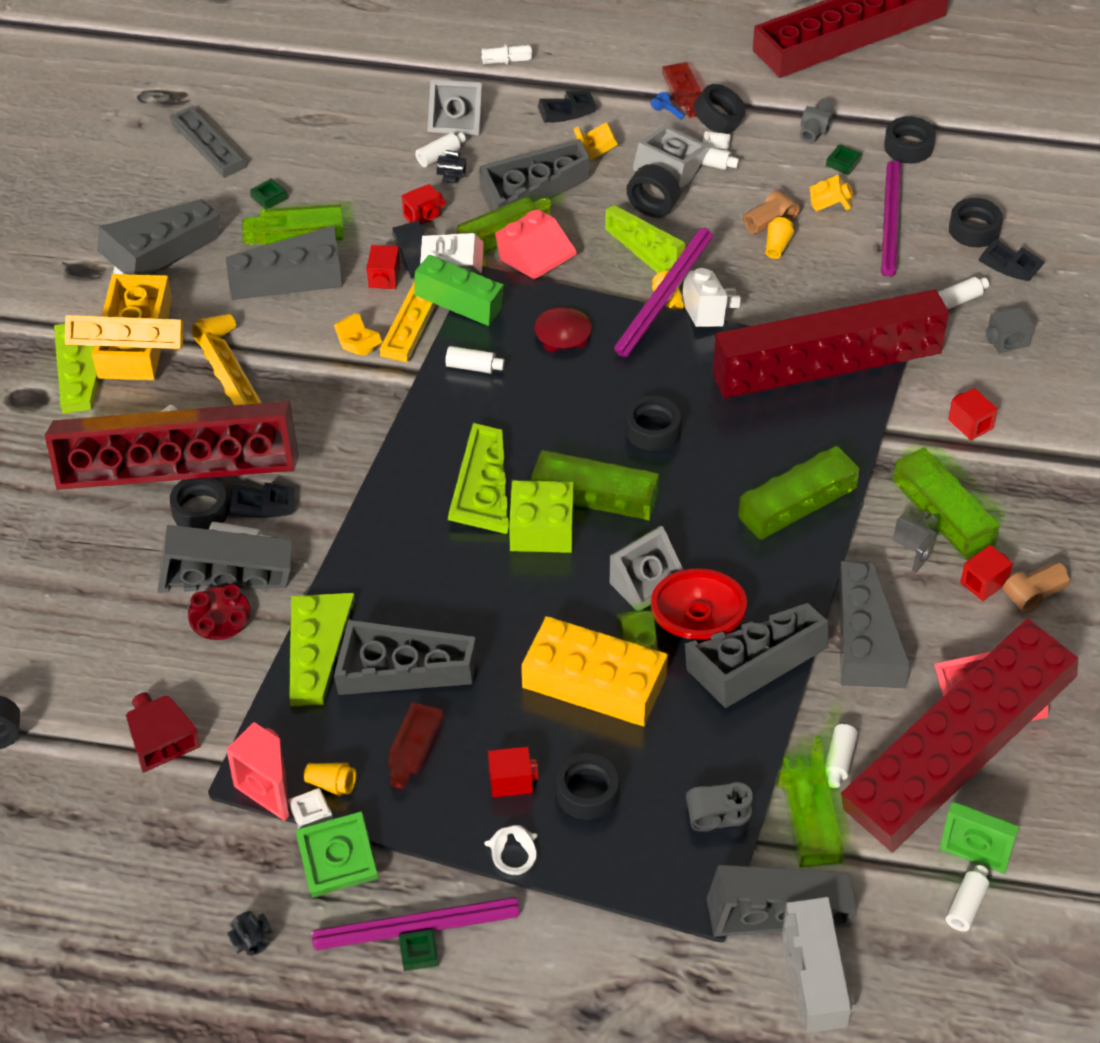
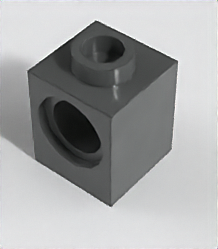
M1022 307L991 314L989 325L986 328V337L999 354L1030 346L1034 324Z

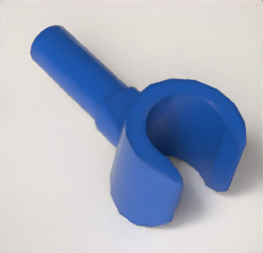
M660 92L656 98H653L650 104L654 110L661 111L665 108L680 120L685 117V114L669 102L670 98L666 92Z

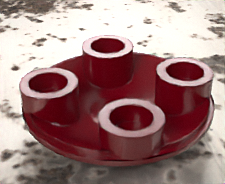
M559 307L550 309L541 314L535 322V334L543 343L544 349L550 352L557 351L558 349L584 347L587 345L588 337L591 333V322L588 317L573 308Z
M233 584L194 593L188 609V621L193 631L199 636L210 640H224L237 635L246 627L251 616V607L248 599L240 592L239 587Z

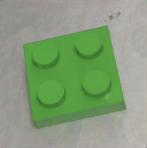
M952 802L947 814L939 849L1005 874L1019 826L1011 824L1006 819L995 818L979 812L971 806Z
M362 811L295 830L312 898L379 879Z

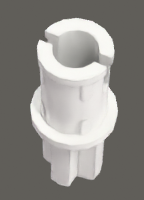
M504 44V47L481 49L483 65L504 62L508 65V62L532 59L530 45L507 47V44Z

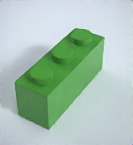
M428 254L415 271L414 295L489 326L502 309L504 285Z

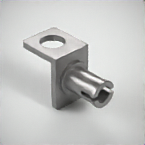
M929 511L923 512L916 522L900 516L897 519L893 535V541L917 552L912 571L915 573L931 556L937 532L933 531V529L938 525V518L932 513L929 519L926 520L930 514Z

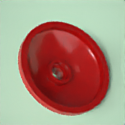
M687 569L665 577L656 585L651 596V611L658 624L670 633L687 639L707 640L711 639L713 634L722 631L724 634H727L739 626L746 615L747 598L739 583L726 574L709 569Z

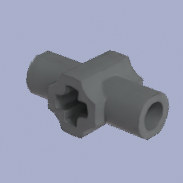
M821 99L815 108L807 106L804 110L800 126L802 127L800 138L804 142L813 143L819 133L827 136L833 122L832 111L834 110V104L830 100Z

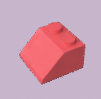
M539 209L528 212L526 216L507 224L505 228L495 233L500 260L534 280L577 255L576 249L556 219Z
M253 722L226 749L234 787L285 821L289 817L284 758L280 745L281 740L272 729H264Z

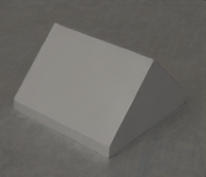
M430 80L427 132L445 134L451 132L458 134L462 132L464 135H480L484 112L483 83Z
M663 526L657 527L610 555V584L636 611H641L651 605L652 592L662 579L683 570Z

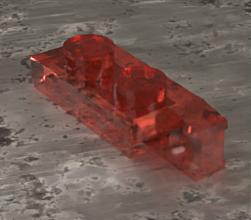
M688 63L662 66V75L676 104L679 107L685 106V111L689 118L697 117L694 111V102L701 94V89Z
M414 702L411 703L389 750L388 766L392 767L389 774L391 776L390 786L403 789L410 772L417 774L419 768L422 767L443 720V710Z

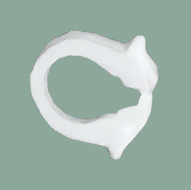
M520 825L499 829L490 840L485 841V846L491 847L492 859L498 869L510 875H520L528 871L536 861V849L533 841L536 839L537 834L530 833ZM510 833L515 836L516 841L521 843V846L529 856L527 862L518 868L508 867L501 860L507 835Z

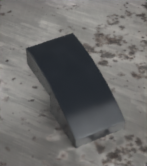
M566 91L564 99H539L538 109L544 123H555L589 115L597 110V105L590 91Z
M418 221L392 227L393 238L399 246L402 262L411 279L415 278V271L421 263L422 236H425Z
M996 238L985 249L978 260L995 271L1025 281H1030L1045 263L1023 247L1016 253Z
M265 482L262 490L235 484L231 487L228 515L267 518L292 515L293 487Z

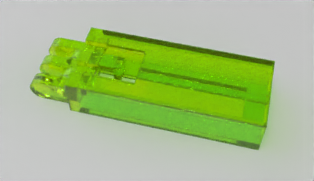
M525 197L457 225V234L475 233L484 242L483 254L498 248L495 233L505 228L507 224L526 216L528 212L536 209L550 215L551 201L548 198H542L532 202L528 197Z
M341 204L261 209L260 217L244 218L242 220V241L245 244L262 243L263 246L333 225L336 241L343 240Z
M816 754L808 755L809 766H805L803 756H795L796 767L792 768L790 757H783L782 786L799 867L842 864L844 850L825 766H818ZM803 786V794L813 793V796L799 797L797 787Z

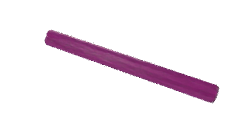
M892 160L887 163L881 261V274L884 277H893L897 269L901 163L899 161L893 162Z
M700 228L615 345L614 350L620 357H628L709 245L713 239V234L708 228Z
M516 897L314 929L312 931L313 947L315 950L395 938L399 937V934L430 929L438 931L517 918L520 914L519 903Z

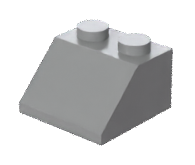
M664 125L639 142L632 170L636 172L638 168L644 165L663 167L676 178L680 189H682L692 180L710 146Z

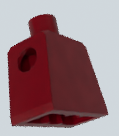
M143 692L133 698L132 705L135 709L127 712L126 719L143 773L201 747L196 726L170 696H162L152 700L149 693Z

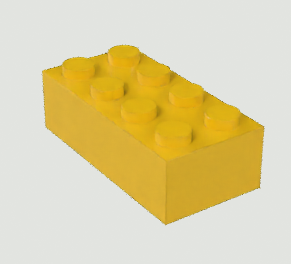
M112 274L101 317L168 319L172 304L168 276ZM94 346L92 357L97 379L155 380L162 348Z
M546 616L522 663V688L644 727L667 676L668 654Z

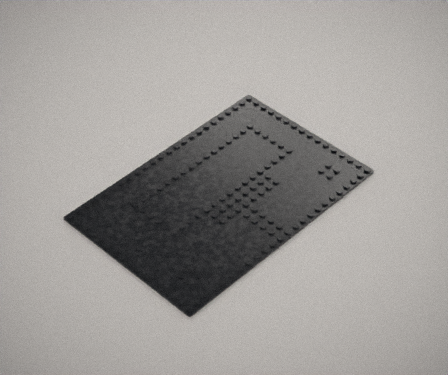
M482 266V274L479 275L504 285L502 309L489 326L449 310L307 595L354 593L355 603L350 611L349 620L476 637L478 659L472 684L338 695L334 679L338 656L333 666L334 672L324 705L291 707L290 627L233 742L253 722L264 729H272L279 736L282 756L284 758L288 799L319 788L304 781V770L308 763H348L350 767L355 768L357 774L356 784L350 794L338 796L322 788L320 790L332 813V819L362 811L370 843L373 846L723 943L727 940L728 936L714 937L706 899L718 865L750 867L815 656L725 708L686 669L685 644L695 640L683 638L665 630L655 620L651 611V605L641 611H636L610 584V555L657 527L663 526L683 570L709 569L718 571L734 579L743 588L747 598L746 615L739 626L729 633L741 630V625L752 621L754 623H762L768 621L770 615L809 603L827 619L839 580L841 561H845L904 371L905 362L723 398L713 376L715 334L749 327L750 325L724 320L723 326L696 327L687 311L664 307L628 357H620L615 352L614 347L646 302L538 278L534 280L529 276ZM559 307L573 308L588 317L591 322V333L588 337V343L584 347L558 349L557 351L550 352L544 349L543 343L537 338L535 322L541 314L550 309ZM449 346L495 353V358L505 359L503 371L494 369L492 374L446 367V353ZM645 396H661L677 404L682 416L681 435L673 446L661 451H646L639 449L629 441L626 436V411L635 400ZM648 416L636 422L639 426L648 430H661L670 425V422L657 416ZM473 423L502 430L503 467L506 479L505 495L507 496V518L509 523L512 481L573 482L572 553L510 551L509 528L507 534L448 520L450 506ZM546 616L668 654L667 676L644 727L522 688V663ZM344 632L343 637H342V640H341V647H342V643H343V639H344L345 632ZM707 639V640H696V642L699 644V643H702V642H705V641H708V640H711V639ZM528 747L530 760L536 759L538 768V779L532 780L533 793L492 798L488 751ZM226 754L208 790L209 798L216 802L282 820L234 787L228 754ZM577 754H599L609 759L618 770L620 778L618 803L610 813L601 818L593 820L577 819L565 813L558 804L556 797L557 771L565 760ZM590 774L579 775L568 783V790L572 794L586 799L599 797L608 788L604 779ZM734 782L746 784L753 793L751 803L752 817L745 825L715 828L709 831H696L692 829L686 802V793L689 790L700 786L710 787ZM737 791L734 792V797H737ZM288 804L289 817L285 821L297 824ZM741 811L737 812V817H740ZM520 825L530 833L537 834L536 839L533 841L536 849V861L525 873L510 875L502 872L495 866L491 847L485 846V841L490 840L501 828ZM510 833L507 835L501 860L508 867H521L527 862L529 856L521 846V843L516 841L515 836Z

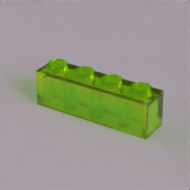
M838 446L828 451H822L813 459L803 464H798L783 475L773 477L766 484L744 493L740 497L738 517L762 540L856 489L860 468Z
M924 447L895 461L892 481L922 513L925 511L930 512L927 519H929L932 513L937 516V530L965 560L975 556L989 545L995 546L1000 527L997 520L980 506L977 499L960 485L958 479L942 466L936 456H933Z
M541 450L531 479L532 481L573 482V505L650 520L658 495L659 474Z

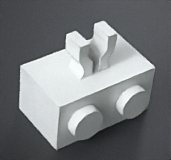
M475 233L422 236L421 263L430 254L476 274H482L484 242Z
M698 268L695 271H689L684 279L682 299L684 307L696 327L723 326L726 307L739 308L741 298L739 295H736V289H723L713 271Z

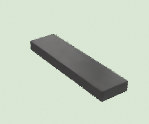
M193 106L170 116L173 126L223 178L247 168L245 159Z

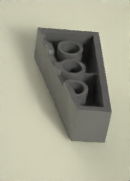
M578 139L480 165L479 188L497 225L499 226L588 180L589 156L582 142Z
M201 199L99 226L97 251L124 274L149 275L217 239L220 214Z
M167 525L160 562L158 592H169V587H184L185 592L197 591V586L225 587L229 584L243 585L245 589L286 588L291 569L292 540L213 529L207 530Z
M348 620L334 674L338 695L472 684L478 659L476 637Z

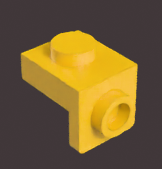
M607 122L585 135L578 126L574 128L577 136L574 140L580 139L590 160L618 145L613 131Z
M839 174L809 187L811 205L816 212L838 202H841L846 210L852 209L851 198L854 197L852 188L848 182H843Z
M353 313L334 324L342 349L359 356L367 355L374 350L375 346L383 343L379 332L364 327L361 316L358 313Z

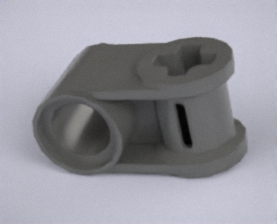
M734 782L710 787L700 786L689 790L686 793V802L692 829L696 831H709L715 828L745 825L752 817L751 803L753 793L746 784ZM735 791H737V797H734ZM738 811H741L740 817H737Z

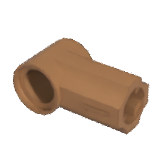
M774 190L767 196L763 204L743 214V222L747 230L753 235L767 229L768 224L774 218L783 217L792 222L799 214L800 208L798 204L781 190Z
M1052 562L1028 575L1024 572L1015 573L1004 583L1003 591L1023 613H1029L1040 606L1044 598L1068 587L1070 579L1067 569L1060 562Z

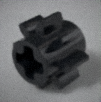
M446 150V156L439 155L436 172L437 175L443 176L442 181L457 183L458 178L465 177L467 160L466 158H460L461 152Z
M246 911L232 920L230 924L232 930L227 932V935L237 954L245 950L247 955L253 956L261 953L269 946L270 939L268 936L272 935L273 931L264 913L256 917L254 912Z

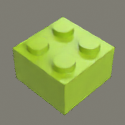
M512 481L509 523L510 551L572 553L573 482Z

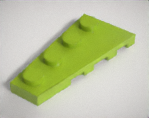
M612 205L605 211V230L657 274L662 271H669L685 249V242L616 205Z
M65 324L54 325L62 414L92 410L98 386L92 357L94 346L65 344Z
M473 423L450 506L448 520L507 534L509 522L507 518V496L505 495L506 479L503 467L502 430Z
M354 593L291 596V707L324 705L334 672L333 666L336 657L339 656L341 640L346 631L350 611L355 603Z

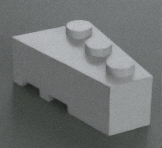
M823 897L786 903L781 941L805 1034L848 1027L850 1013L855 1012V1003L852 992L847 991L846 970L844 962L840 957L829 898Z

